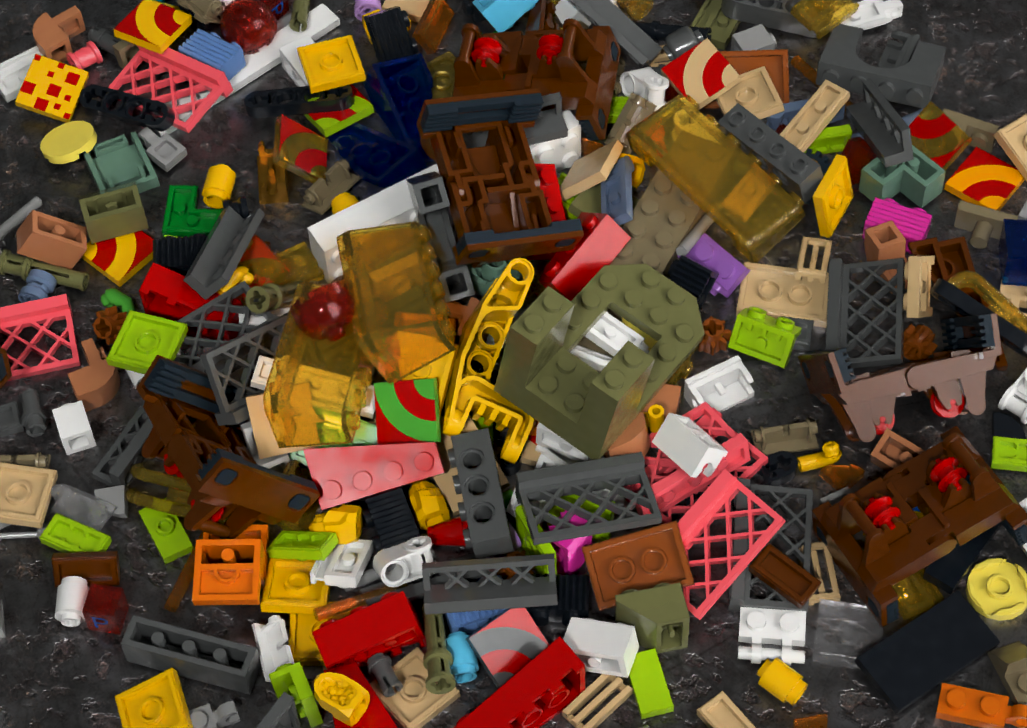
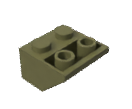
M135 181L78 196L91 244L149 228Z
M680 582L674 584L660 583L653 588L644 590L629 589L619 595H615V623L621 622L635 626L639 645L648 650L655 648L657 654L688 648L690 616Z

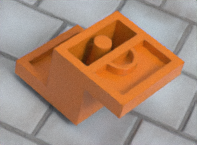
M251 524L235 539H220L219 536L203 532V539L196 540L192 592L194 606L260 605V589L264 588L268 564V524Z

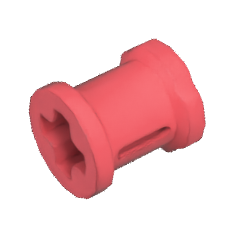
M91 40L86 42L85 47L76 52L66 53L69 65L82 70L95 63L100 64L103 62L99 49Z

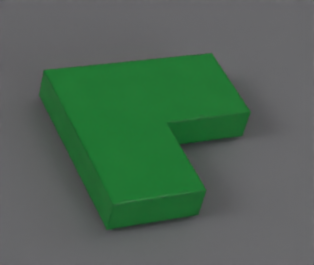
M169 185L162 235L163 237L164 235L190 237L191 235L201 233L207 236L223 209H197L199 198L198 186Z

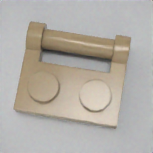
M935 255L909 256L908 262L905 263L904 277L908 280L907 292L903 297V308L907 311L906 318L933 316V307H930L931 265H935Z

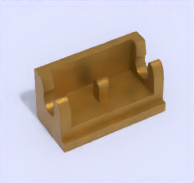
M280 137L274 139L273 149H266L263 141H260L258 144L259 156H257L260 205L289 202L286 153L284 142L279 153Z

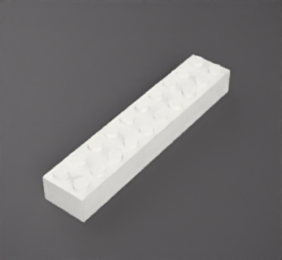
M562 110V115L568 128V137L529 145L534 163L555 164L556 173L566 168H571L574 161L581 158V125H579V121L570 110ZM437 163L406 179L434 171L440 175ZM406 179L307 227L313 263L330 287L412 241L415 244L424 242ZM447 207L448 215H449V219H450V223H451V227H452V226L454 225V222H453V218H452V215H451V212H450V208Z

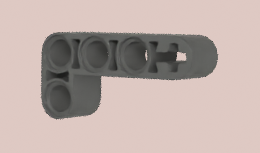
M722 0L721 11L730 19L755 25L763 24L764 27L812 38H819L825 34L833 16L831 6L818 0Z

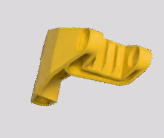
M515 258L509 262L500 276L490 285L462 327V333L457 344L459 348L446 393L442 433L450 437L460 434L470 412H472L471 419L475 421L481 416L484 417L483 424L487 426L496 422V430L502 431L507 427L509 429L500 458L513 464L517 462L533 427L534 418L495 392V385L491 383L490 378L514 315L521 309L534 277L533 265L524 258ZM511 270L519 271L523 276V281H517L512 277ZM482 333L490 334L494 338V345L486 344L482 339ZM471 361L480 362L484 369L483 373L475 372L471 367Z

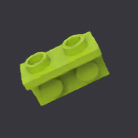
M758 307L743 309L737 315L728 348L785 368L788 365L795 340L800 335L802 328L795 326V322L785 317H778L776 319L768 316L765 310Z
M300 661L294 664H284L278 667L275 672L269 674L278 699L283 692L294 697L300 719L307 717L311 728L323 723Z

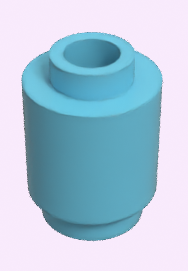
M462 631L453 632L446 638L447 650L453 656L451 674L454 675L457 684L475 680L477 677L476 672L479 670L478 658L466 640L470 635Z

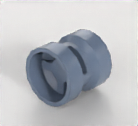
M30 270L26 278L27 285L23 286L18 294L19 301L24 303L48 298V295L53 293L57 280L53 275L44 270Z

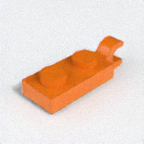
M942 683L935 718L980 728H1004L1005 724L1027 728V705L1016 704L1008 706L1009 696Z

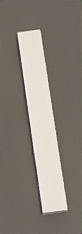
M322 3L309 11L306 30L301 31L302 24H300L299 32L293 31L287 25L244 52L246 66L229 81L234 89L230 95L280 64V47L307 34L310 35L313 41H316L340 25V18ZM206 90L196 93V100L206 98L210 91ZM191 95L177 99L178 106L191 102ZM220 95V97L215 101V103L211 107L221 102L226 97ZM172 101L164 103L169 108H172ZM192 110L179 114V120L186 122L192 115ZM171 126L165 131H153L159 137H162L165 133L171 134L178 128Z

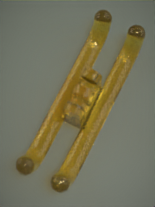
M966 270L956 273L948 280L949 283L958 289L963 287L971 288L989 304L987 308L1027 334V317L983 276Z
M140 463L134 464L130 468L131 475L136 479L169 487L166 500L142 494L137 488H130L125 493V497L130 503L185 518L186 514L191 510V505L187 504V500L192 489L184 478L146 469ZM228 516L225 520L219 519L217 523L224 525V523L228 520L230 516Z

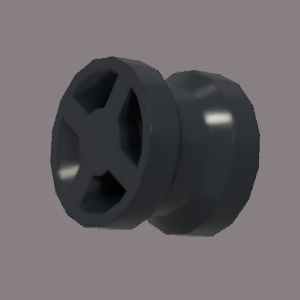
M240 196L235 201H230L229 199L222 200L224 209L230 206L243 219L249 216L245 196Z

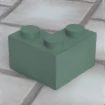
M912 145L914 160L885 168L879 158L876 157L861 170L859 191L872 202H874L875 197L891 199L901 192L920 208H923L942 193L946 171Z

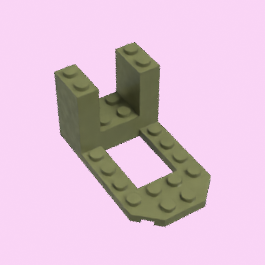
M648 264L604 265L572 301L548 286L510 326L494 391L591 459H601L617 438L702 342L705 332L697 298ZM609 309L658 341L648 353L627 341L600 373L570 353Z

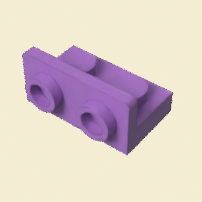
M706 233L701 236L686 255V257L719 273L710 291L714 296L720 293L728 298L750 272L746 266Z

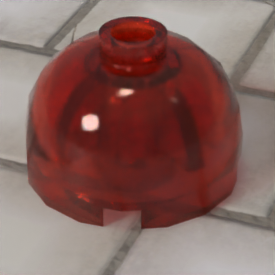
M233 0L224 8L221 14L220 30L225 41L229 43L236 42L241 46L244 55L260 52L259 48H262L265 44L268 46L273 41L277 33V20L273 11L261 0Z
M339 282L318 287L307 293L309 300L301 305L298 299L291 307V315L300 331L306 336L317 340L328 339L330 342L339 340L346 335L345 330L352 324L355 318L354 298L346 283H344L343 287H341Z

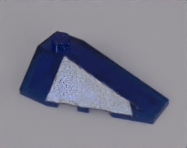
M422 53L372 64L365 74L366 81L362 82L373 107L413 166L436 161L430 138L421 139L416 124L424 100L432 99L431 88L433 87V80Z
M354 123L327 137V140L343 159L350 164V167L362 180L378 187L388 188L427 168L418 147L359 123Z

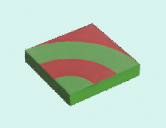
M437 378L374 383L378 445L441 442Z

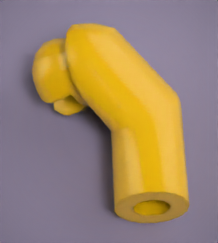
M237 267L229 282L219 289L217 293L221 295L243 281L250 285L254 280V276L248 272L249 269L247 267Z
M658 404L652 405L647 410L648 412H643L647 428L654 433L658 432L665 420L664 408Z
M828 441L823 444V451L797 457L799 471L801 473L837 463L842 456L839 444L835 441Z

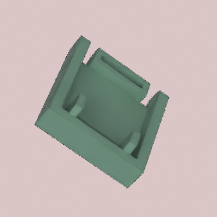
M136 131L130 132L131 140L134 143L130 146L123 134L96 144L93 147L96 156L94 159L91 158L90 153L82 152L99 191L134 181L139 193L160 186L157 174Z

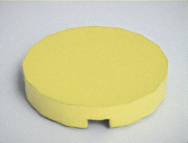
M71 121L47 133L41 141L40 150L45 159L47 158L50 163L66 164L74 162L80 158L79 154L84 151L87 154L93 149L97 143V134L91 123Z
M1002 558L986 559L976 564L967 579L965 591L968 602L976 612L986 618L997 621L1014 619L1027 608L1026 571L1015 563L1013 565L1007 562V559Z

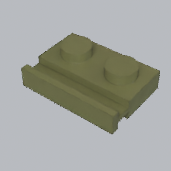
M705 0L691 26L710 27L711 33H708V35H711V43L716 48L725 51L741 21L730 19L721 11L722 0Z

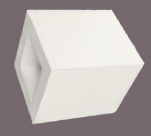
M82 400L75 403H66L52 410L66 455L97 446Z

